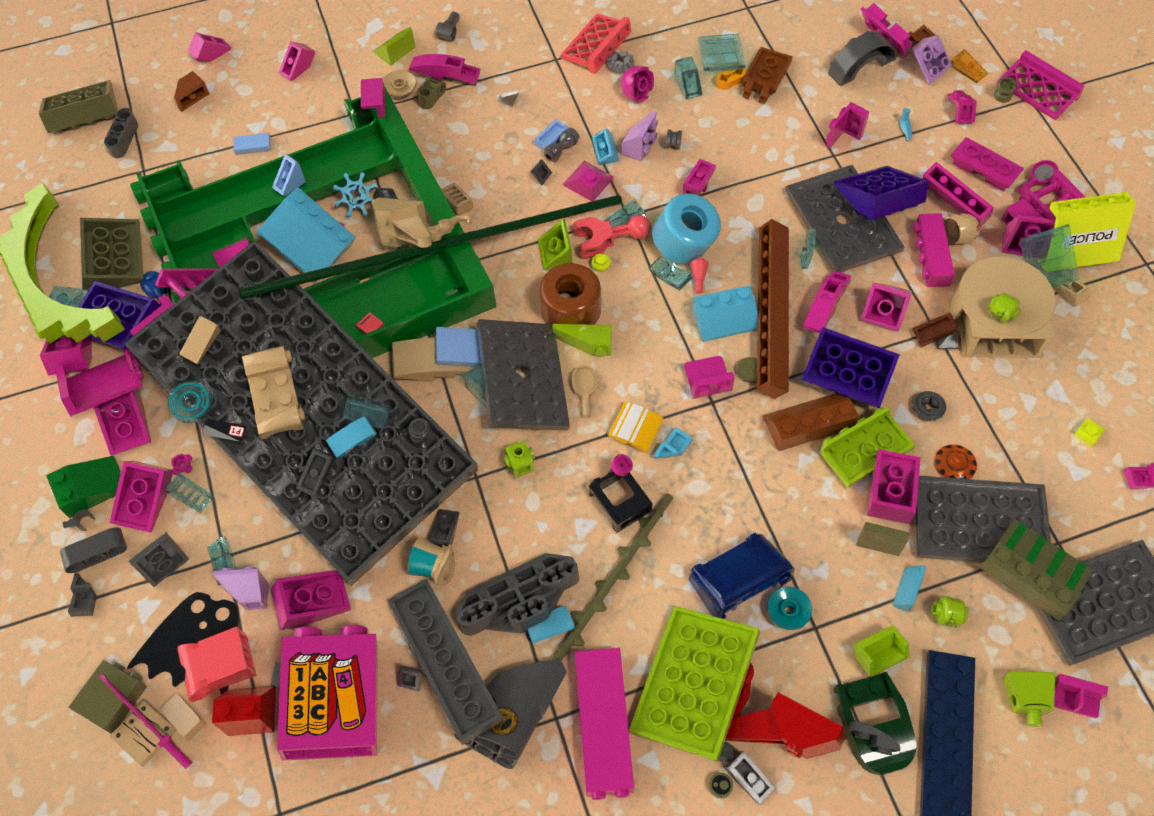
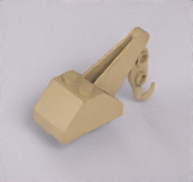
M376 198L371 201L378 235L384 246L400 247L414 244L420 248H426L431 246L432 242L439 241L443 235L451 233L455 224L462 221H467L468 224L472 222V218L468 215H457L450 219H442L436 226L428 228L423 201Z

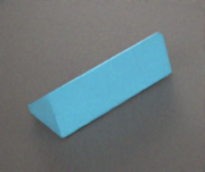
M607 128L592 136L599 165L620 161L614 136Z
M913 566L904 570L893 602L894 607L906 612L912 609L926 566Z
M561 606L553 609L547 620L529 628L528 634L532 643H536L572 630L575 626L567 607Z

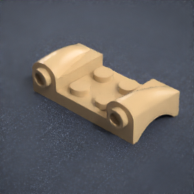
M284 346L242 356L254 405L257 430L261 439H266L273 434L283 431L303 430V420H306L303 407L299 408L289 363L293 362L290 350H286Z

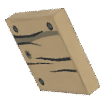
M143 700L136 707L164 737L167 734L171 737L177 731L173 725L146 701ZM134 712L109 736L142 767L161 748L158 745L161 740Z

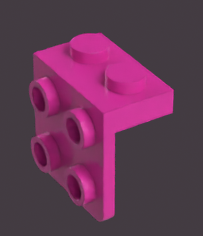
M852 102L846 108L843 107L837 119L834 118L829 125L830 132L826 137V147L830 149L844 132L860 140L864 135L870 111Z
M721 356L695 360L684 364V370L694 399L733 390L735 380L733 372L727 373Z

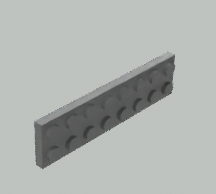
M426 579L389 599L388 602L461 744L467 743L504 721L502 714L428 580Z

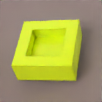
M1086 418L1074 436L1092 447L1105 429L1089 418Z

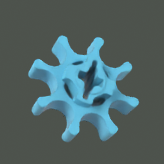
M363 172L360 173L359 180L355 182L351 181L348 174L345 173L344 179L347 181V185L342 188L337 185L333 186L334 191H339L343 195L342 199L335 201L334 204L336 207L341 204L348 205V218L351 217L352 211L356 208L360 209L363 212V216L366 217L368 213L364 209L365 204L375 200L370 198L369 192L376 189L377 184L373 183L371 186H365L362 183L365 175ZM357 188H359V196H357L355 201L353 202L352 194H354Z

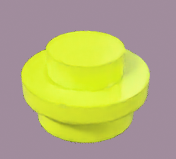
M597 254L592 258V266L596 271L604 272L610 267L611 260L606 254Z

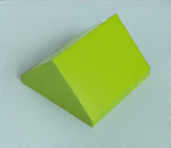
M411 27L400 31L373 50V52L391 66L415 48Z
M562 219L538 239L544 270H550L565 263H573L566 221Z

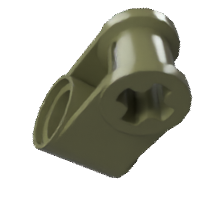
M428 76L417 90L419 106L422 109L432 108L444 94L446 82H439L434 80L433 77Z

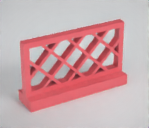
M597 13L562 52L561 59L589 67L590 72L596 74L607 61L609 54H613L632 32L630 19L623 17L619 20ZM598 20L603 21V23L596 24ZM605 27L607 28V30H603V31H599V32L597 31L598 29H601V28H605ZM594 30H595V32H596V33H592V34L586 35V34H587L588 32H590V31H594ZM598 38V40L596 41H588L590 39ZM586 41L585 44L577 45L579 42ZM599 45L596 49L591 50L590 48ZM589 49V51L579 52V50ZM577 51V54L569 55V53ZM589 56L588 60L581 59L583 57Z

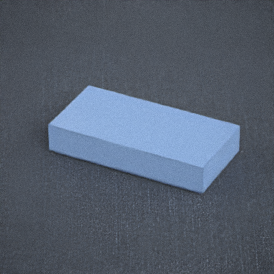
M555 119L533 140V144L544 151L546 146L558 143L563 131L569 129V127Z
M269 133L234 137L235 154L271 150Z

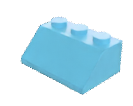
M750 285L693 297L692 312L703 342L758 329L756 301Z

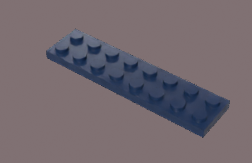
M932 650L927 652L920 816H972L974 657Z

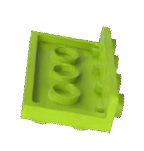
M889 406L884 409H877L873 412L872 416L867 419L866 417L861 418L855 426L851 428L846 427L840 431L839 435L834 438L832 436L828 437L822 442L821 456L846 488L873 474L878 449L906 454L915 448L916 445L890 415L892 409Z

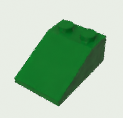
M109 456L66 465L47 474L46 477L59 509L68 518H71L79 510H88L116 496L121 470L115 457Z

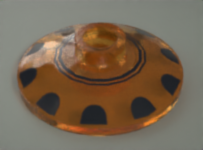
M946 445L940 448L935 455L934 465L942 477L971 479L976 473L977 461L970 450L961 445Z

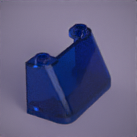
M753 533L746 538L745 542L703 565L701 563L695 565L691 569L692 573L689 575V581L710 614L714 617L725 619L726 615L724 613L736 610L739 604L771 586L774 588L778 583L783 586L790 582L795 568L763 534L757 535V533Z

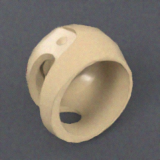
M950 214L943 219L949 243H970L979 234V222L976 217L970 214ZM950 219L955 220L957 236L954 237L949 234L947 229Z

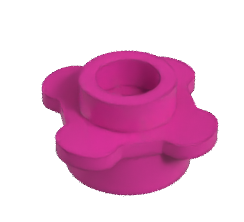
M178 454L171 460L174 475L182 472L190 473L193 469L191 466L192 456L189 454Z

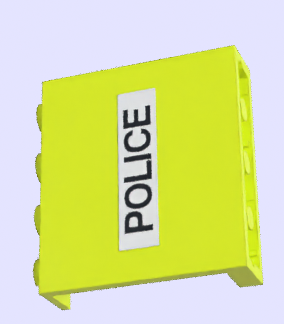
M1128 192L1051 202L1049 209L1055 215L1056 220L1048 254L1044 258H1038L1039 264L1047 272L1120 261L1136 201Z

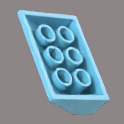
M299 187L295 188L257 230L259 235L304 273L332 266L352 246L356 238Z

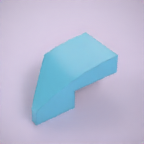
M675 427L668 439L662 442L653 456L656 459L682 456L693 441V438Z

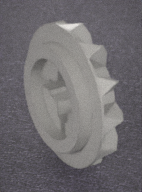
M614 51L613 54H609L607 65L614 72L624 73L628 68L634 66L633 55H629L628 51Z

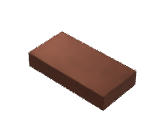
M949 312L913 328V331L920 346L923 347L956 333L959 329Z

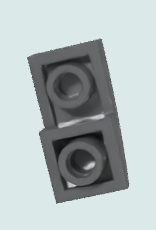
M859 721L849 723L848 732L855 733V737L859 739L870 740L871 737L870 747L878 748V753L892 755V752L900 751L901 746L881 730Z

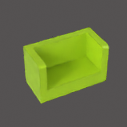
M893 625L854 644L855 659L870 677L910 658L908 641Z

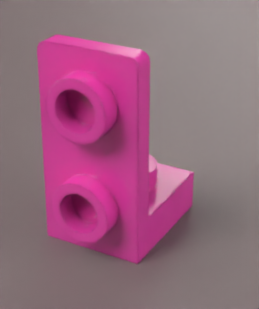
M962 90L948 93L947 98L956 104L955 122L957 124L975 122L977 101Z

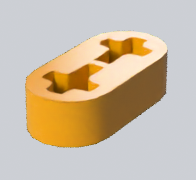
M737 65L720 72L716 76V86L719 89L725 90L742 83L746 69L743 66Z

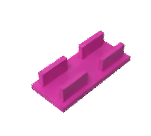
M875 3L867 9L862 7L861 12L865 24L872 31L880 32L895 47L896 51L906 58L908 56L907 50L913 45L909 40L910 34L897 23L888 29L887 27L891 25L885 19L888 16Z
M967 137L964 138L950 156L954 159L952 164L971 174L974 170L986 176L985 182L1002 191H1005L1006 188L1009 189L1024 169L1020 165Z

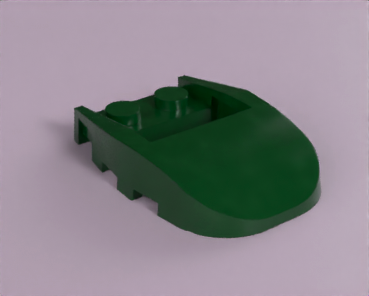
M883 672L872 677L836 685L833 690L834 693H838L840 704L837 709L845 732V740L848 739L853 749L852 753L861 767L869 773L884 775L908 767L916 753V738L906 702L888 673ZM892 697L901 718L876 724L873 727L894 739L901 746L900 751L892 752V755L878 753V748L870 747L871 737L870 740L859 739L855 737V733L848 732L849 723L855 721L850 708Z

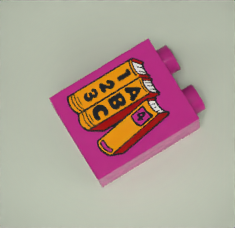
M361 625L345 626L340 629V635L322 636V630L319 628L301 627L295 629L294 637H282L277 751L282 761L377 756L378 645L376 634H368L367 627Z

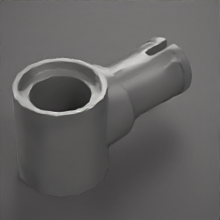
M451 12L447 20L437 24L435 30L437 38L454 41L457 32L456 24L460 19V15L457 12Z

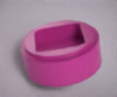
M624 454L616 455L611 461V469L618 476H626L633 468L632 460Z

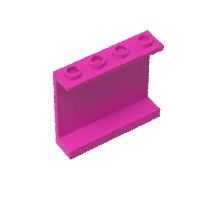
M128 348L124 350L125 355L71 377L63 364L55 367L60 398L70 417L143 386L141 379L144 376L141 372L139 361Z

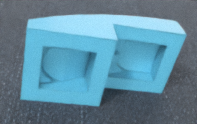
M364 416L332 435L326 442L335 456L342 458L356 446H362L377 433L367 417Z

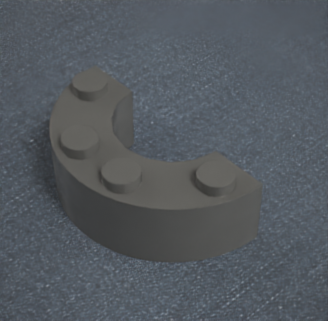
M867 31L857 38H852L848 41L836 58L831 61L828 74L839 86L853 81L859 70L872 60L876 59L881 66L896 60L897 51L880 32Z

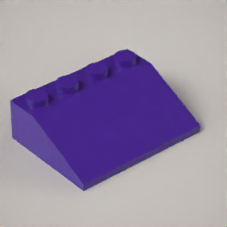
M883 166L834 181V185L858 213L867 216L870 220H876L878 217L891 215V213L904 211L906 208L916 207L919 204L925 203L929 183L925 179L890 166Z
M94 281L78 308L103 309L109 306L119 317L125 330L106 342H103L99 336L95 338L92 334L86 338L126 350L127 346L124 343L133 337L130 330L161 305L154 298Z
M822 327L801 380L880 408L900 354Z

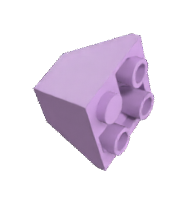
M939 35L923 38L913 47L914 54L928 84L934 82L952 66Z
M651 112L629 130L622 142V155L642 161L644 156L649 154L650 145L655 143L658 135L656 132L658 120H656L657 112Z
M244 567L241 570L223 568L221 571H213V576L245 610L267 609L269 583L259 569Z

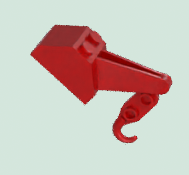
M750 662L725 741L782 744L788 749L787 752L798 759L801 756L810 759L840 750L846 738L843 726L777 692L771 704L772 708L740 716L750 697L751 681L754 676V667Z

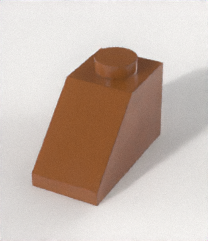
M192 71L178 80L174 100L182 112L209 95V91L205 82Z

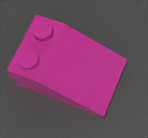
M1018 215L1007 224L1002 235V253L1041 258L1051 240L1055 220Z
M63 335L51 344L46 340L40 353V358L48 376L56 374L55 367L61 364L64 365L67 372H81L88 369L92 359V339L84 338L77 343L72 337L67 338Z
M138 388L94 406L110 456L151 442L144 405Z
M881 449L877 450L868 499L867 516L910 524L916 513L921 457Z
M134 460L123 461L110 523L152 532L169 491L173 469Z
M336 570L276 579L271 588L280 630L302 627L351 610L343 578Z

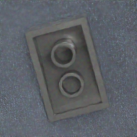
M165 532L129 560V563L155 587L186 563L189 558L169 534Z

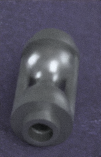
M573 128L565 129L560 136L559 143H552L544 148L546 159L557 162L562 155L563 148H569L578 143L580 138L578 132Z

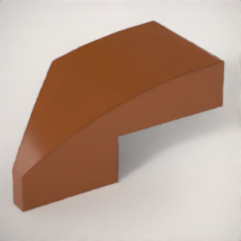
M925 25L921 26L914 33L911 31L908 33L911 36L909 40L913 43L911 47H914L923 38L935 36Z

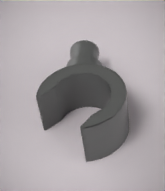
M82 509L77 511L72 519L64 521L63 527H77L81 531H87L80 524V520L86 516L95 520V517L90 511Z

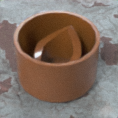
M565 263L550 269L542 278L539 294L541 314L546 324H596L601 315V284L597 275L591 269L576 263ZM571 291L578 297L565 298L560 296L559 292Z

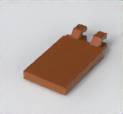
M760 47L743 78L744 93L742 97L749 99L753 89L761 91L759 102L765 104L769 94L773 95V93H776L792 62L793 56Z

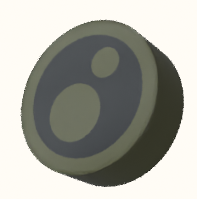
M716 773L710 779L709 790L714 797L724 799L731 794L733 781L725 773Z

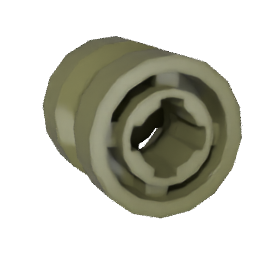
M1009 77L1002 78L998 83V88L995 90L994 98L1002 103L1009 102L1017 87L1016 81Z

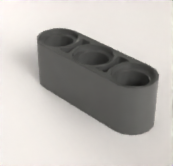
M122 108L117 112L104 139V144L113 158H121L126 154L138 128V122L129 108Z
M115 527L62 548L60 555L65 572L76 573L124 553L127 547L122 530Z

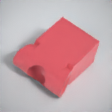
M237 626L198 641V643L183 644L177 647L180 663L186 670L185 685L190 702L205 698L213 690H219L257 676L247 635Z

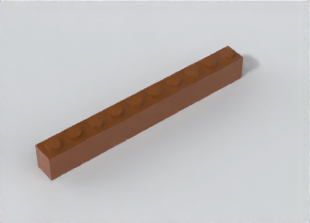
M771 219L759 227L757 391L776 399L789 392V228Z

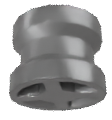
M668 129L667 148L675 146L680 149L682 131L673 132Z

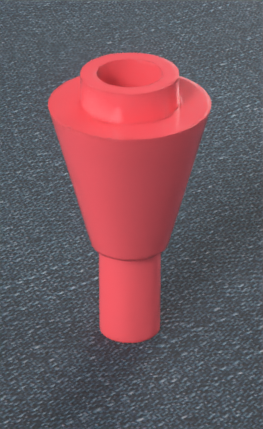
M695 258L690 262L695 281V292L699 294L703 293V281L709 262L704 258Z

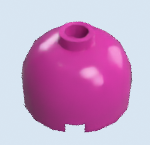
M632 66L628 68L621 79V88L624 95L637 102H643L648 99L649 96L647 94L654 87V74L646 66Z

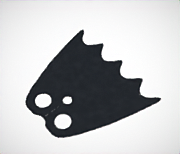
M202 592L191 594L156 628L131 660L127 669H131L140 663H145L148 666L149 679L154 678L161 672H169L172 676V685L176 687L185 680L186 672L180 663L177 647L183 644L198 643V641L236 626L238 627V610L235 603L225 599L214 601L208 594ZM196 600H202L205 604L203 611L200 613H194L191 610V605ZM222 607L229 610L228 618L223 621L217 620L215 616L216 611ZM205 621L207 623L206 628L201 629L199 627V624ZM229 686L219 689L220 694L222 695L227 692Z

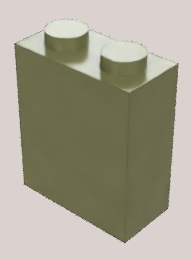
M103 660L68 708L112 734L131 709L99 675L103 674L133 706L147 686L141 682L143 678L133 671L130 674L123 671L125 667L118 662L113 661L110 664Z

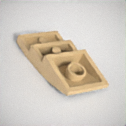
M436 337L397 341L391 344L394 378L433 381L434 377L454 378L456 374L475 375L477 373V366L436 364Z

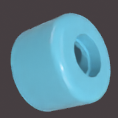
M680 194L668 202L656 219L652 229L653 241L660 253L669 260L676 263L689 264L695 258H701L719 236L721 229L720 217L715 207L705 198L695 194Z

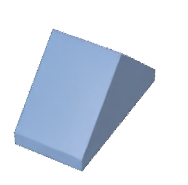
M286 154L272 186L273 189L283 196L288 195L295 188L306 182L299 163Z

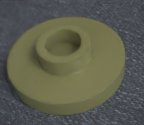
M747 357L739 362L737 372L740 378L747 382L757 381V358Z

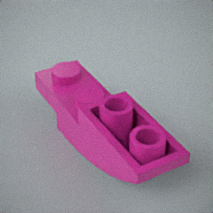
M445 54L415 56L409 67V71L431 76L439 80L447 76L474 85L477 84L481 71L480 68L465 64V58Z
M833 270L830 276H826L809 310L803 326L804 329L820 333L822 327L826 328L836 311L837 303L851 282V275Z

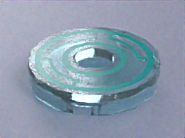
M186 381L172 389L168 396L167 405L170 413L179 421L195 423L202 420L208 411L210 412L213 399L209 390L203 384L196 381ZM188 398L196 399L195 404L190 407L185 406V401Z

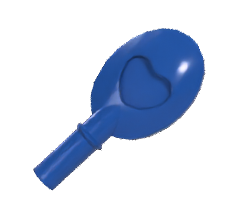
M149 271L143 275V281H140V285L148 297L157 298L158 300L166 293L167 287L158 288L155 283L159 273Z

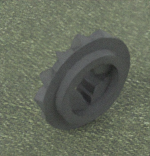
M932 391L919 393L912 403L914 406L913 411H916L918 417L925 418L926 421L933 420L935 422L937 419L942 418L946 412L945 400L939 394ZM929 401H931V411H928L926 407Z

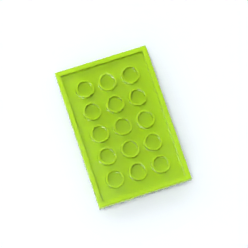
M674 606L628 730L629 733L718 762L760 635L759 628Z

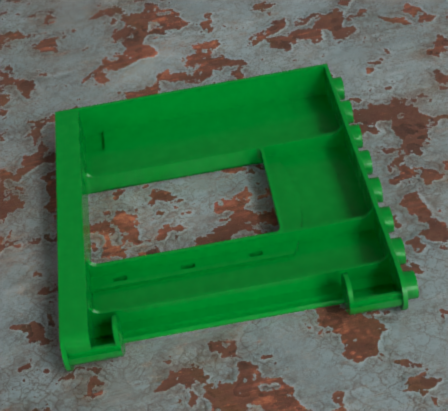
M386 87V117L378 118L376 108L362 109L361 97L351 101L344 99V105L354 130L287 154L299 163L306 181L299 188L314 201L339 192L333 190L334 185L341 188L347 185V181L344 179L345 173L348 174L351 181L355 182L359 180L360 173L363 172L365 175L362 183L399 170L415 200L424 202L427 223L430 227L436 226L442 219H450L455 216ZM284 156L193 189L189 176L180 160H177V164L144 177L141 172H138L137 177L139 181L131 183L130 186L139 205L145 202L148 203L149 207L141 209L140 212L149 231L158 229L159 234L151 236L150 239L159 258L166 255L169 257L170 261L161 264V268L219 269L212 252L245 237L248 238L251 244L255 239L250 227L253 224L266 220L288 196H283L272 188ZM460 223L455 224L452 232L443 235L441 239L463 234L464 231ZM470 242L340 274L304 288L372 358L391 351L392 342L420 339L435 333L436 327H450L496 308L493 284ZM370 277L369 280L360 283L361 280ZM182 287L185 291H191L188 287ZM173 292L172 296L176 303L179 301L180 296ZM369 312L384 323V327L367 334L362 333L356 327V324Z

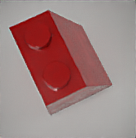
M276 686L228 690L213 700L212 724L227 736L274 733Z

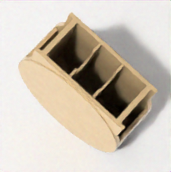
M1000 256L982 259L965 271L949 307V312L959 329L958 336L960 337L963 357L1043 358V350L1049 340L1055 339L1051 318L1055 309V295L1051 284L1038 269L1019 259ZM1007 293L1019 300L1018 308L1021 311L1015 320L1010 319L1007 323H1003L989 314L990 309L988 306L996 294Z

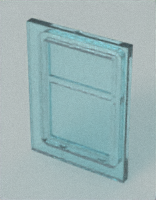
M739 33L698 37L704 71L712 72L745 68Z
M1069 224L1020 239L1024 261L1038 269L1047 278L1052 288L1079 280Z

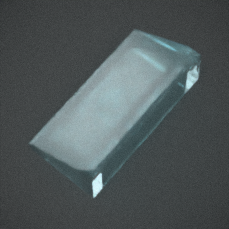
M349 396L346 400L343 419L356 421L365 416L372 426L384 429L391 405Z
M226 536L220 537L207 547L214 571H221L223 568L237 570L230 543Z

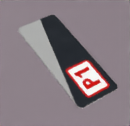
M207 419L203 435L243 442L247 426Z

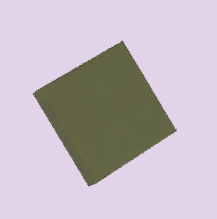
M865 522L857 538L856 546L899 556L909 540L910 533Z

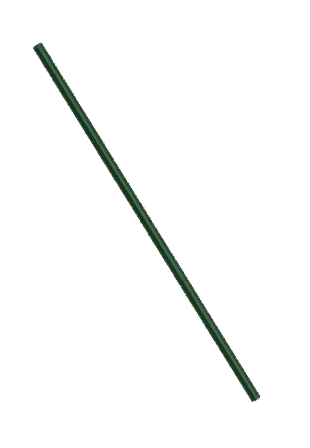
M620 195L442 238L439 241L432 242V245L426 248L414 245L239 289L241 299L372 267L622 203V198Z

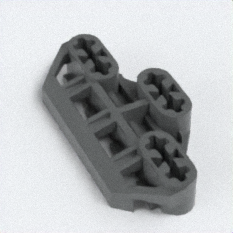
M545 553L467 591L455 613L463 633L472 636L483 630L521 634L547 620L564 590L578 583L580 576L577 563L573 557Z

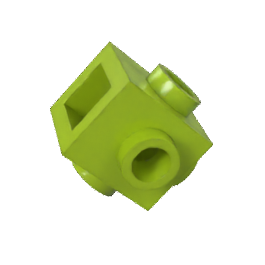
M525 441L512 443L509 447L505 448L507 456H504V461L507 468L511 467L515 478L535 471L533 462L535 455L532 448L527 447Z

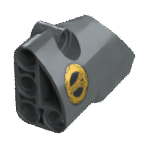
M562 660L536 662L497 673L486 687L502 714L504 721L468 741L465 745L502 767L513 769L567 673ZM455 732V733H454V736L456 737V739H457L458 741H460L459 738H458V736H457V734H456V732Z

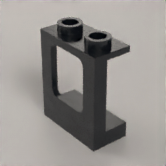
M611 469L606 476L594 479L589 485V495H594L612 520V527L616 533L652 512L653 503L630 472L626 476H618ZM623 478L633 491L634 496L618 506H614L602 490Z

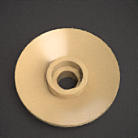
M405 70L392 71L383 78L384 86L392 97L406 96L416 87L414 75Z

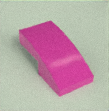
M1154 463L1147 467H1127L1123 470L1130 489L1154 488Z

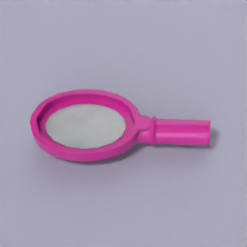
M1042 160L1036 163L1030 171V180H1027L1025 184L1018 188L1017 192L1021 195L1027 187L1030 189L1035 184L1043 185L1049 183L1053 173L1059 170L1056 163L1051 160Z

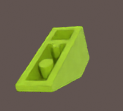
M553 324V333L556 335V339L590 355L599 357L611 356L612 325Z

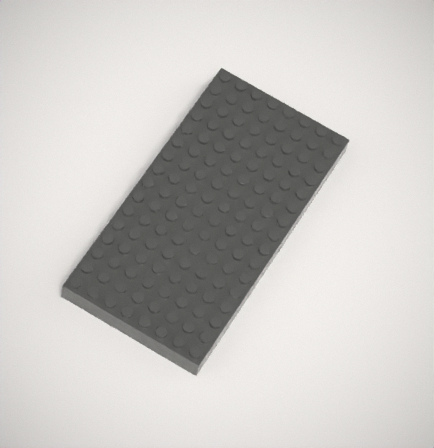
M254 240L124 344L170 394L177 387L185 383H196L204 387L209 397L208 406L201 415L193 418L203 429L207 419L247 426L243 442L210 437L344 580L352 586L478 471L477 463L300 285L241 299L239 289L290 276ZM202 316L217 324L221 332L197 365L180 356L179 353L196 321ZM284 346L286 350H290L293 362L289 363L299 408L303 407L306 420H303L304 429L283 431L273 434L266 439H261L257 430L254 405L242 356ZM185 385L174 394L177 395V402L180 395L186 391H194L199 395L200 403L198 407L187 411L191 416H195L204 409L201 407L203 398L200 390L202 389L196 385ZM202 390L201 392L204 396L203 406L205 407L207 398L205 392ZM186 393L182 396L180 403L184 408L191 409L196 406L198 398L193 393ZM364 416L367 417L377 434L362 446L353 448L342 458L336 457L317 496L314 497L296 489L312 450L318 449L335 456L326 440L352 422ZM416 418L425 419L429 423L430 432L423 439H415L409 433V424Z

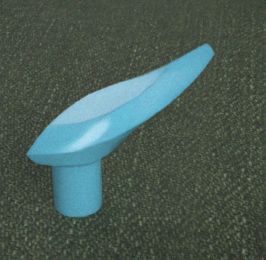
M904 108L900 118V126L906 135L907 141H910L912 135V127L909 121L910 109Z

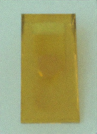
M965 49L951 61L953 69L976 84L988 74Z

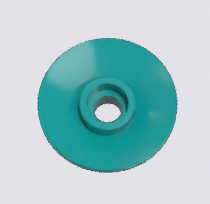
M782 587L771 594L767 604V611L770 619L780 628L797 630L805 626L810 620L812 604L809 597L800 589ZM785 608H790L793 613L787 614Z

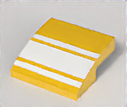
M624 401L607 435L623 445L628 443L646 453L652 444L663 417L644 407Z

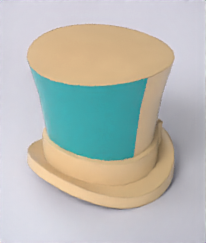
M419 537L410 552L408 562L409 575L432 577L435 584L440 586L448 584L455 571L453 545H442L440 547L423 537Z

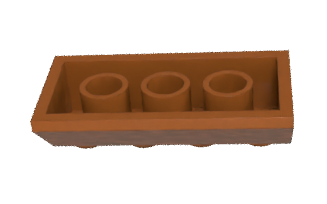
M835 393L765 414L763 418L778 451H782L840 433L846 427L851 428L857 423L859 415L851 399Z

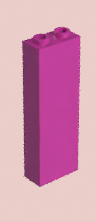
M620 648L575 651L587 797H592V800H602L606 798V795L614 794L616 798L629 797L630 793H634V780Z

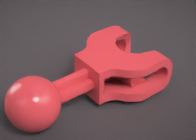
M635 215L630 218L628 224L611 227L609 221H600L594 217L580 219L573 224V231L576 236L591 238L582 242L579 246V254L583 259H590L597 254H603L608 247L614 246V238L630 234L633 238L642 239L651 230L649 219L643 215Z

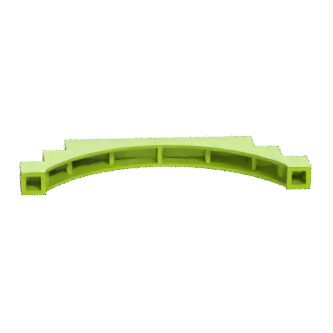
M43 183L23 194L27 201L25 202L26 207L10 216L13 223L10 225L12 229L0 236V255L3 257L1 259L8 268L6 270L7 273L14 280L12 284L19 291L17 293L19 298L25 303L23 305L24 309L31 315L29 320L36 327L34 329L36 334L41 339L45 338L50 344L63 335L67 338L72 337L77 343L91 334L95 338L99 336L103 342H106L125 330L119 317L109 306L103 309L76 308L61 304L45 295L36 274V250L42 229L54 207L58 206L54 195Z

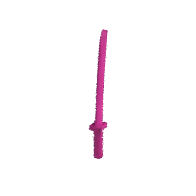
M103 674L99 675L112 691L161 740L158 745L164 747L184 769H187L193 762L171 742L172 738L168 734L164 737Z

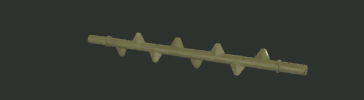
M667 493L658 507L653 510L651 517L640 518L639 522L643 528L630 547H618L617 550L622 559L607 580L596 581L595 584L599 592L585 612H573L572 615L576 621L575 628L572 629L563 644L559 645V649L552 660H563L572 646H583L585 644L580 633L595 612L606 611L607 607L603 600L618 579L628 580L630 578L626 570L627 565L640 547H649L651 545L647 536L660 517H663L664 511L673 500L672 495Z

